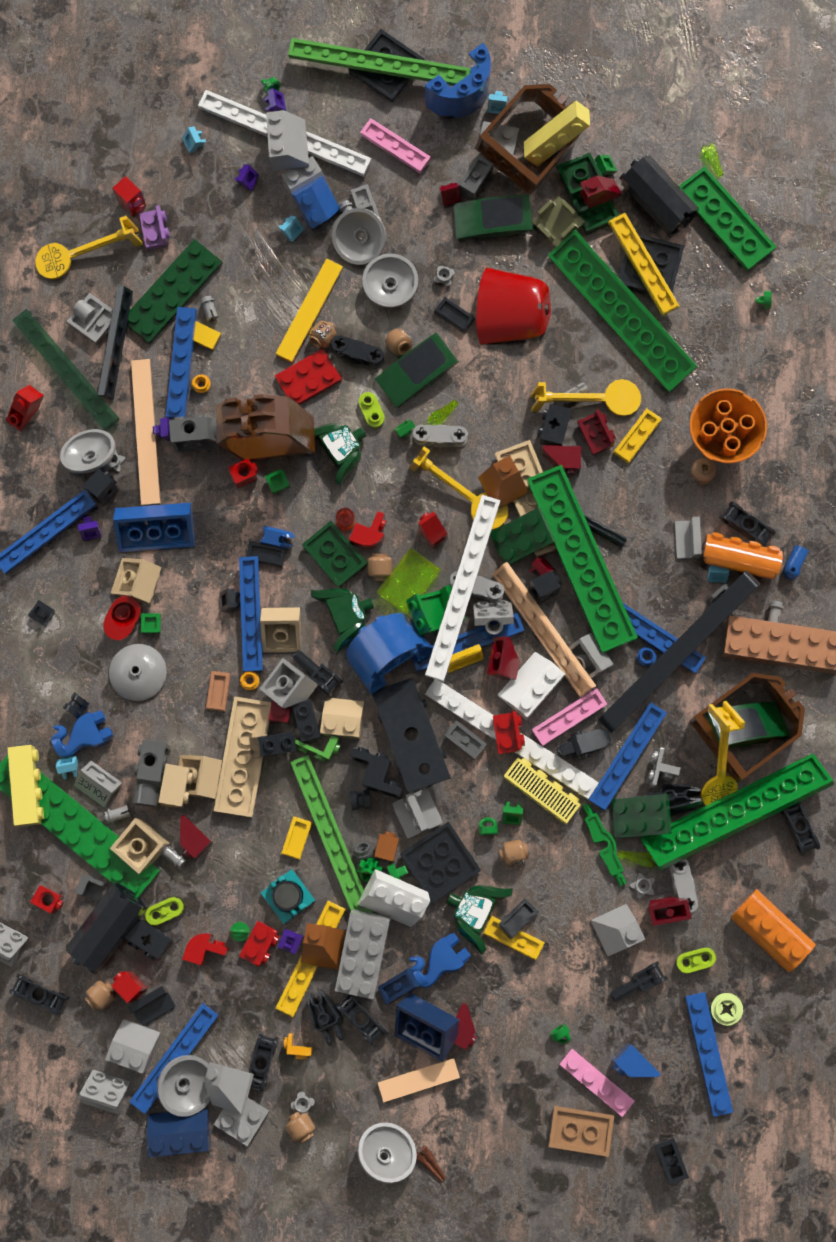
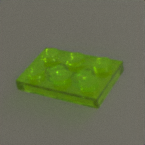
M410 548L394 568L391 576L387 577L376 593L399 611L408 615L410 611L408 610L406 600L417 593L423 595L439 575L441 569L413 548Z

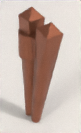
M423 1146L422 1152L424 1154L416 1152L417 1159L442 1182L446 1179L445 1175L434 1159L435 1157L427 1146Z

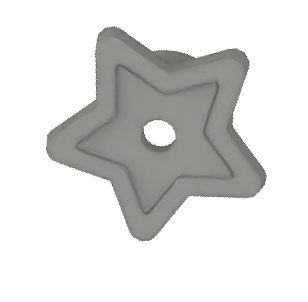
M115 450L113 457L105 465L104 471L114 469L120 472V464L125 460V457L119 456Z
M639 873L637 881L630 884V887L637 890L638 899L645 894L654 895L652 884L655 879L645 878Z

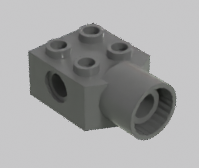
M195 415L193 418L185 419V417H175L174 420H169L170 440L175 452L209 450L218 446L216 417L209 418L203 415Z
M143 740L142 744H139L137 754L140 756L139 764L135 766L134 774L137 775V780L135 781L132 804L148 807L160 806L158 802L165 765L169 764L171 747L167 743ZM155 759V764L149 766L150 761Z

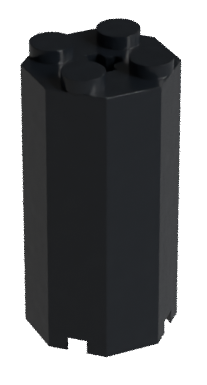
M645 155L641 159L636 158L630 164L631 168L619 177L621 185L669 237L677 235L680 232L678 228H685L696 217L699 207L650 155Z
M113 883L67 944L66 952L72 956L71 961L77 966L83 965L87 967L93 974L101 971L148 908L144 900L140 897L137 899L134 896L135 893L122 884Z

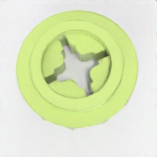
M723 993L716 996L711 1003V1013L718 1023L727 1026L733 1025L742 1017L743 1006L737 996ZM721 1002L726 1006L734 1004L730 1008L732 1016L728 1013L720 1015L723 1010Z

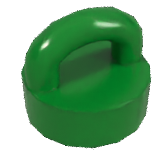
M271 77L270 79L261 80L262 85H264L263 91L267 95L268 90H280L281 83L277 78Z
M764 291V296L756 297L755 303L764 305V310L771 309L772 292Z
M490 817L481 819L478 827L479 835H497V821ZM491 822L493 826L483 827V824Z
M236 922L230 929V935L235 941H245L250 935V928L243 922Z
M561 1024L551 1031L550 1037L554 1042L557 1041L562 1045H566L571 1041L570 1029L566 1024Z

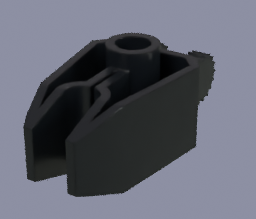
M596 729L582 733V731L570 734L571 737L567 740V743L557 747L556 754L559 757L572 755L573 759H586L590 757L589 754L600 751L611 742L608 731Z
M664 784L661 787V791L646 793V796L669 794L670 816L692 811L702 805L701 798H691L700 796L701 789L690 785Z
M318 988L320 1003L318 1004L313 993H308V1008L313 1029L322 1032L327 1045L331 1046L333 1045V1039L329 1030L334 1028L337 1038L340 1041L345 1039L340 1027L344 1018L331 997L323 989Z

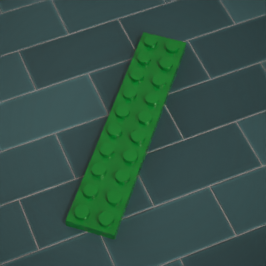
M574 229L548 255L669 392H672L699 367L577 230Z
M560 465L527 478V484L537 506L541 508L556 541L554 543L555 548L601 652L605 653L638 639L563 466Z
M812 753L672 822V834L644 836L641 838V842L659 871L833 786L834 780Z
M7 754L0 763V790L12 799ZM40 771L41 779L38 780V788L42 790V800H40V807L44 811V819H41L42 825L110 882L120 883L131 889L135 893L134 896L138 899L161 871L151 864L141 874H138L110 849L119 836Z

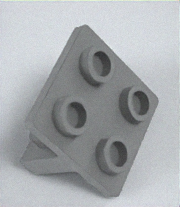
M662 747L655 751L651 757L650 765H653V769L648 772L646 780L650 790L656 787L658 776H660L659 779L670 782L671 779L677 778L680 773V767L661 763L664 748Z
M428 788L414 794H407L405 798L392 803L408 839L443 823Z
M0 923V962L13 967L17 961L20 949L27 942L28 937L3 923Z
M92 1070L79 1094V1098L82 1099L81 1103L119 1115L122 1110L124 1095L130 1082Z

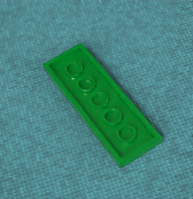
M705 166L679 185L686 195L699 207V211H697L698 217L747 272L776 250V245Z

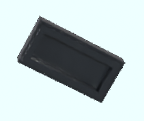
M444 297L434 310L435 314L462 333H465L475 320L474 316L447 297Z
M249 541L246 557L258 556L259 563L283 568L287 549Z
M524 898L497 927L512 940L539 911Z

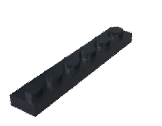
M121 285L117 286L114 296V308L111 312L112 319L108 330L104 363L101 367V380L98 385V395L114 400L133 295L131 289Z

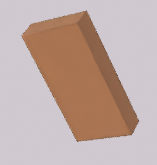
M211 671L206 704L207 710L226 712L231 673Z

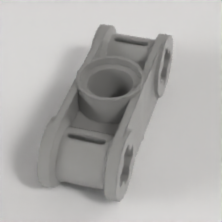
M418 425L413 430L414 442L419 446L460 448L465 446L468 440V432L462 426ZM420 433H424L423 438L419 437ZM458 434H461V440L457 439Z
M458 571L452 573L450 577V585L452 586V588ZM477 575L471 597L494 603L502 600L504 594L502 584ZM494 589H498V593L496 594V596L492 595V591H494Z
M685 858L679 861V863H683L681 871H679V868H675L674 864L669 866L676 898H685L692 902L693 905L690 906L692 913L698 908V900L689 862Z

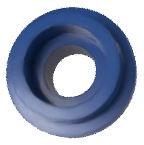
M644 647L639 650L637 660L642 666H651L656 661V653L652 648ZM648 654L650 659L644 660L643 655Z

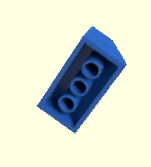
M191 502L115 508L113 522L119 552L194 547L195 545Z

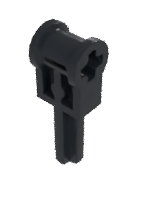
M298 650L293 655V660L311 674L309 678L317 683V686L329 696H332L334 689L343 683L323 663L318 666L302 651Z
M656 961L633 974L635 979L611 991L610 994L613 1000L618 1002L640 989L642 992H645L667 980V976L663 975L658 966L659 962Z

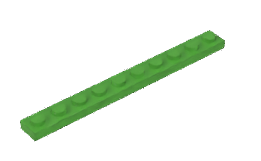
M295 38L291 39L288 57L292 59L427 82L440 74L445 82L451 86L457 84L471 72V68Z
M309 755L291 761L290 763L350 910L354 909L373 913L372 910L358 905L364 889Z

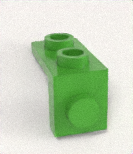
M333 735L324 752L295 739L297 750L305 754L309 751L315 754L314 758L325 762V759L330 761L333 754L337 755L341 744H339L340 739Z

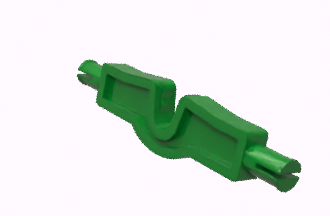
M589 803L581 806L586 815L584 820L593 842L597 844L598 842L606 841L608 844L606 848L599 852V855L607 866L610 875H615L619 887L626 884L627 882L622 874L624 869L616 854L617 847L613 836L604 829L598 814H593Z

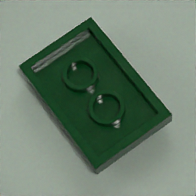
M539 507L490 533L502 563L508 562L509 565L556 542Z
M332 521L328 522L302 544V547L338 588L368 565Z
M669 794L612 799L614 838L672 834Z

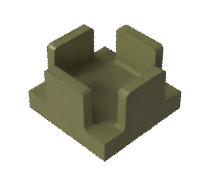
M560 196L553 202L549 200L537 212L539 216L533 221V224L556 247L574 229L578 231L585 224L576 211Z

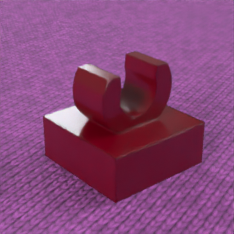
M457 182L439 187L443 206L461 202Z
M542 556L532 563L534 567L529 572L533 573L537 570L539 576L551 570L554 572L555 569Z

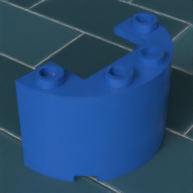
M484 43L469 52V56L476 65L471 68L468 76L450 88L440 74L425 84V105L431 111L444 117L447 115L459 118L475 112L483 105L489 93L491 58Z
M394 613L387 616L381 615L370 625L362 627L346 650V659L370 694H373L387 684L383 677L412 656H415L418 662L422 661L432 654L433 648L423 635L420 636L415 623L407 614Z

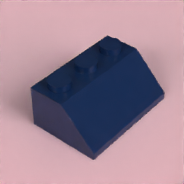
M410 993L396 1006L394 1036L443 1063L458 1036L459 1019Z
M203 1108L200 1112L191 1116H177L170 1112L148 1114V1157L211 1150L208 1108Z

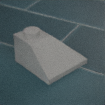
M627 904L590 920L607 957L645 940Z
M209 1062L204 1084L211 1104L243 1114L254 1074Z

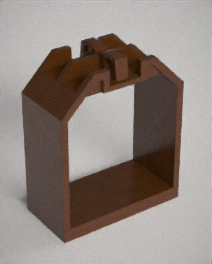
M551 84L524 85L479 136L475 149L493 163L495 167L530 196L574 147L580 134L567 143L539 177L495 141L491 135L520 102H535L551 118H555L567 108L565 103L568 98L562 93L557 99L554 96L557 89Z
M259 394L254 395V398L243 400L229 398L216 406L217 444L242 461L248 458L250 461L315 453L314 416L289 397Z
M752 673L711 703L716 707L747 683L762 685L772 700L776 702L779 709L792 723L791 739L748 771L743 769L728 749L726 771L737 783L802 736L805 708L800 701L795 703L792 699L796 696L793 689H790L788 692L784 689L786 683L781 677ZM707 706L689 722L718 759L719 743L711 725L704 718V715L708 712Z

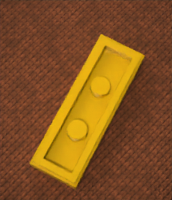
M646 408L614 450L613 454L629 464L659 425L662 418Z
M491 916L483 932L484 935L537 960L545 942L523 931H520L510 940L497 927L501 920Z

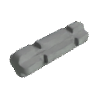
M585 383L577 385V388L574 387L565 393H587L588 387ZM553 401V402H554V405H558V406H562V407L564 406L565 403H566V404L570 403V402Z

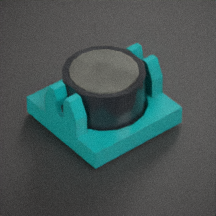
M293 869L278 877L276 881L270 883L269 887L261 892L283 924H286L316 901Z

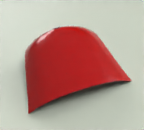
M486 267L479 284L476 324L479 344L528 339L545 333L551 316V302L547 284L537 278ZM539 303H541V310L538 309ZM546 304L548 305V315H547V316H546V314H545V306H546Z

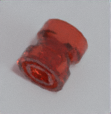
M341 508L336 513V521L340 529L350 530L355 525L354 512L349 508Z

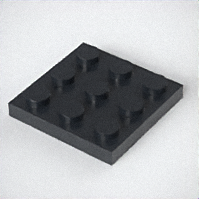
M382 29L379 30L364 49L366 51L425 60V58ZM348 69L351 75L391 102L396 99L411 80L404 77Z
M638 234L669 289L673 292L685 246ZM625 253L619 278L629 289L648 293Z
M449 821L400 853L422 889L428 892L432 904L481 871Z

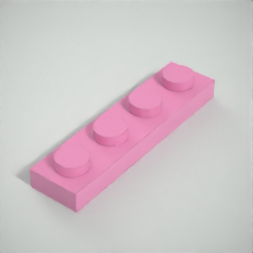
M371 118L360 132L362 137L419 174H421L431 160L429 155Z
M596 688L533 728L532 732L541 746H544L607 706V703Z
M572 1048L559 1065L620 1116L623 1117L634 1103L631 1097Z

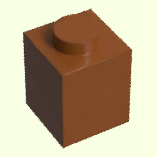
M385 831L384 834L379 835L375 858L394 862L399 838H396L395 833Z

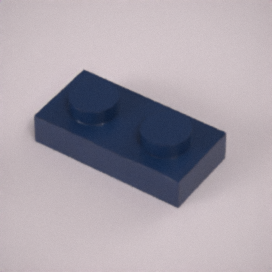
M410 968L378 986V989L385 1004L388 1005L416 989L419 985Z

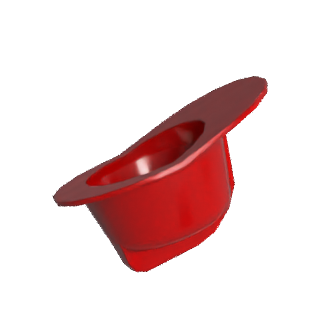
M121 596L112 603L103 622L104 632L109 638L122 640L132 632L141 613L138 601L130 596Z

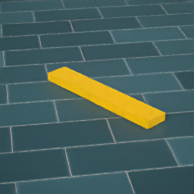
M626 213L610 220L608 224L662 317L678 309V302Z
M329 259L325 260L275 353L276 356L288 362H294L339 278L343 266Z
M327 901L316 925L337 928L346 909ZM300 957L275 1009L294 1017L318 966L301 963Z

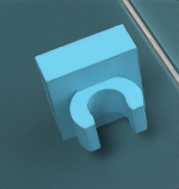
M496 91L495 95L489 94L487 113L499 114L506 107L508 96H502V91Z
M194 126L188 127L182 136V140L189 153L196 152L198 147H202L206 142L205 139H200L202 131H196Z
M291 215L285 219L286 222L280 225L279 228L286 238L293 242L304 228L299 220Z
M710 565L707 582L727 583L729 569Z
M76 755L57 759V773H62L64 780L67 779L66 772L70 771L74 777H77L78 759Z

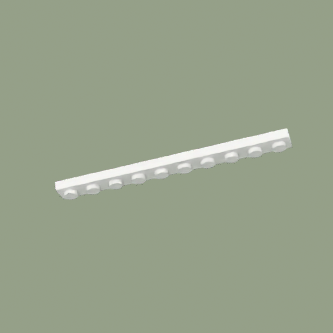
M205 90L198 104L199 109L268 137L266 114ZM306 131L308 154L360 176H365L371 164V158Z
M484 495L481 496L427 667L426 677L443 682L445 680L500 504L498 499Z
M434 679L425 696L496 740L493 715L441 681ZM524 735L525 746H522L521 752H515L517 755L525 758L531 764L581 796L589 799L599 782Z

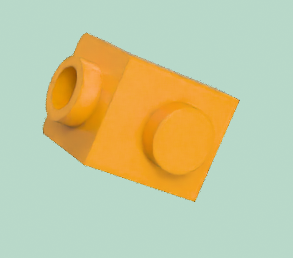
M289 1033L288 1037H285L284 1049L287 1050V1054L295 1055V1059L306 1060L307 1056H312L313 1047L293 1046L294 1033Z

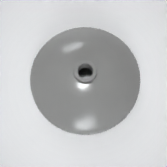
M353 208L342 213L336 220L332 230V241L335 250L345 261L357 265L367 264L382 253L386 243V231L381 219L374 212L364 208ZM361 232L365 233L364 239H362L360 236Z
M383 254L374 258L366 266L362 278L365 294L373 303L385 308L399 307L410 301L416 293L418 274L414 265L407 258L398 254ZM389 283L394 284V286L391 287V288L388 287L387 285H388Z
M86 430L74 435L64 444L60 453V460L63 466L70 472L80 474L94 472L110 461L115 453L116 444L111 434L104 430Z
M133 644L121 649L114 656L109 668V678L112 687L120 696L131 701H144L154 697L164 686L167 677L166 663L161 654L154 648L144 644ZM138 667L139 672L134 674L133 669Z
M193 1055L180 1056L170 1061L162 1070L157 1083V1095L162 1106L177 1116H191L205 1108L210 1101L204 1084L209 1064ZM184 1080V1083L179 1086V1082Z
M392 1123L375 1124L363 1133L358 1143L357 1154L361 1167L368 1176L378 1182L385 1184L400 1182L412 1172L417 1158L415 1144L411 1136L398 1125ZM380 1155H384L386 1160H382Z

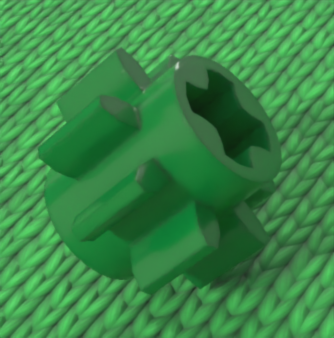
M368 858L366 861H360L357 873L360 874V878L363 881L369 882L374 870L376 869L381 872L383 868L380 867L376 859Z

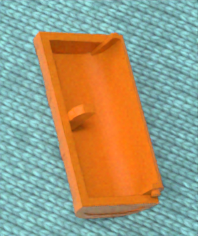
M715 532L706 534L703 546V557H706L704 558L705 564L743 573L747 570L752 575L769 579L776 578V575L781 570L783 552L775 546L767 548L754 541H750V543L742 542L737 537H731V539L724 538L722 534Z
M755 889L730 916L734 923L788 973L793 971L816 945L758 889Z

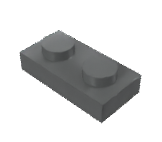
M457 720L445 734L448 740L474 760L487 746L484 741Z

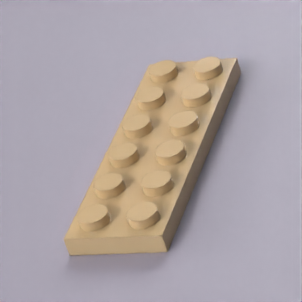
M530 440L495 453L497 462L509 455L511 456L529 491L528 494L513 501L519 517L538 508L526 480L543 471ZM553 543L534 553L535 557L537 558L556 551L555 545Z
M234 697L214 812L253 818L264 756L251 757L249 738L268 735L271 702Z

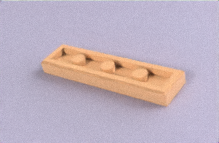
M452 1058L443 1063L433 1064L378 1082L383 1102L458 1079L460 1076L455 1060Z

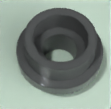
M360 842L355 846L354 854L357 859L366 860L373 854L374 849L368 842Z

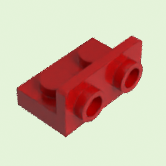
M516 711L493 715L498 755L521 752L522 746H525L524 734L520 735L519 727H522L521 715L517 716Z
M257 921L239 956L258 967H261L262 964L266 965L270 957L268 952L271 946L275 947L280 938L277 936L279 931Z

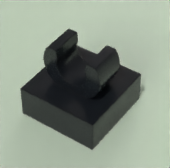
M226 589L219 593L221 612H228L241 606V603L235 602V598L239 597L240 593L234 592V589Z
M38 600L28 616L45 627L55 613V610Z

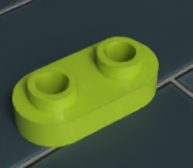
M371 392L361 394L359 397V407L368 426L374 429L382 427L385 422V416L377 397ZM365 399H371L370 403H365L364 401ZM377 415L379 418L373 420L372 416Z
M168 898L149 907L145 918L151 925H160L180 916L184 911V904L179 898ZM172 904H177L178 908L176 911L171 910ZM155 912L160 914L158 919L153 918Z
M700 948L679 955L676 960V966L683 973H691L711 967L716 961V955L710 948ZM703 954L708 955V960L706 962H704L701 958ZM684 959L689 961L688 967L683 966L682 962Z

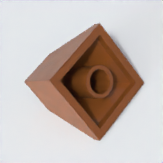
M510 455L491 465L478 477L487 496L500 500L498 509L529 493Z
M307 923L301 963L339 970L347 930Z

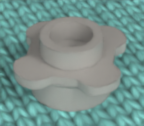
M439 266L434 281L450 286L452 283L451 278L455 275V272L448 267Z
M299 1092L297 1099L291 1103V1108L301 1114H308V1110L315 1104V1100L307 1097L304 1092Z

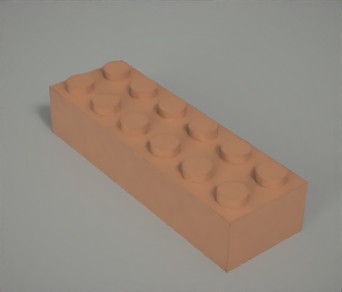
M729 615L725 624L721 657L836 674V631Z

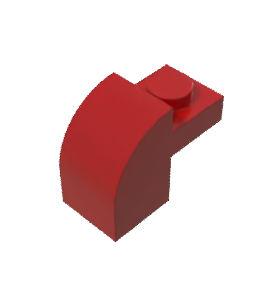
M377 511L370 528L356 523L349 542L361 549L368 550L378 547L385 539L384 533L380 532V530H384L387 523L385 514Z
M199 934L188 942L182 960L204 965L208 950L227 956L229 948L225 947V942L215 939L211 943L212 934Z

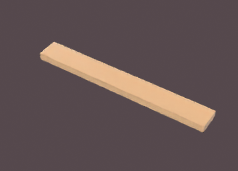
M150 359L131 361L141 505H161L156 434H153L155 415Z
M508 562L504 563L492 575L498 583L502 584L507 596L557 666L565 673V677L580 698L584 697L596 685Z

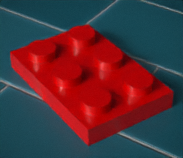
M323 348L274 375L286 397L291 398L298 405L303 404L342 381Z

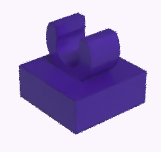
M275 89L268 90V96L264 98V102L270 105L265 110L269 112L286 111L284 94Z
M244 164L242 169L238 170L240 173L238 178L235 177L234 180L246 190L252 191L259 174L250 165Z
M161 418L160 425L153 426V434L171 441L170 419Z
M91 516L84 517V523L78 525L83 541L102 537L97 521L92 522Z
M285 928L277 947L297 954L304 936Z

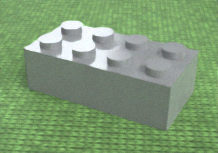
M352 909L335 987L336 992L374 999L391 917Z

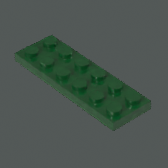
M194 239L130 309L127 326L148 344H151L177 315V307H184L223 264L222 260Z

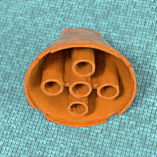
M719 389L706 394L699 400L692 411L689 429L693 443L703 455L719 463L733 464L747 460L760 449L766 437L767 421L762 407L755 399H752L740 390Z

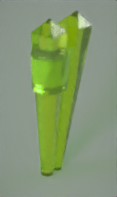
M710 142L709 146L702 145L701 150L717 175H723L715 143Z
M454 399L441 409L431 413L427 421L435 420L436 422L433 425H440L459 402H456V399Z
M618 851V857L635 862L643 867H655L654 863L649 861V859L652 860L649 853Z

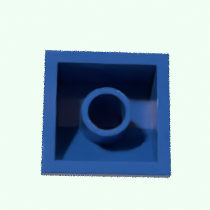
M323 176L291 193L307 226L312 229L331 218L339 210V206Z
M629 1043L611 1060L614 1063L612 1067L622 1076L624 1074L628 1077H659L661 1075Z

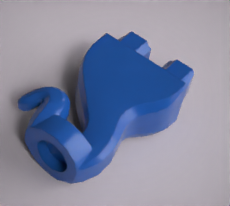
M103 711L88 712L79 717L73 726L67 745H64L62 742L67 735L66 728L61 725L53 726V729L58 730V732L51 737V741L59 757H70L83 747H102L114 737L110 727L101 731L98 727V724L107 721Z
M455 933L441 938L433 945L429 956L427 975L421 973L425 966L422 957L415 956L409 958L411 962H416L411 970L421 988L430 987L445 972L459 970L471 957L466 948L457 954L454 952L452 947L460 942Z

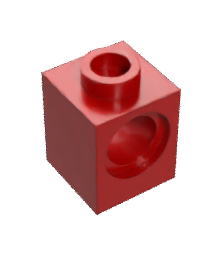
M249 458L228 467L237 489L258 480L256 476L259 473L255 462L251 464ZM244 469L250 471L247 476H241L240 472Z
M39 885L30 903L51 914H55L56 911L59 912L62 908L64 896L43 885ZM51 895L53 902L47 906L44 900L46 896Z

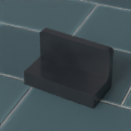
M160 986L127 1007L130 1013H134L139 1024L145 1026L173 1009L176 1005L166 987Z

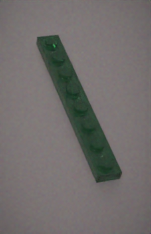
M27 309L12 320L105 431L120 420Z

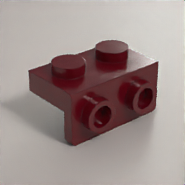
M599 409L595 410L594 414L577 421L593 456L612 448L615 443L614 440H616L613 430H609L607 427L608 421L605 414H601Z

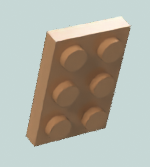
M554 1106L548 1147L609 1157L614 1115Z

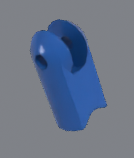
M264 526V535L260 543L285 549L294 546L284 542L286 537L295 538L292 532Z
M798 545L794 546L783 569L785 578L794 580L800 575V568L809 552L807 549Z

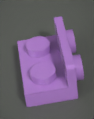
M158 205L156 210L139 213L146 249L168 246L167 239H170L169 229L164 226V222H167L165 210L161 211L160 205Z

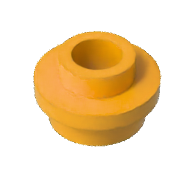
M197 375L192 380V387L197 393H205L210 389L211 382L207 376ZM200 382L205 383L203 387L198 386Z
M247 671L242 674L240 684L245 690H254L259 685V677L255 672ZM248 678H253L252 684H247Z

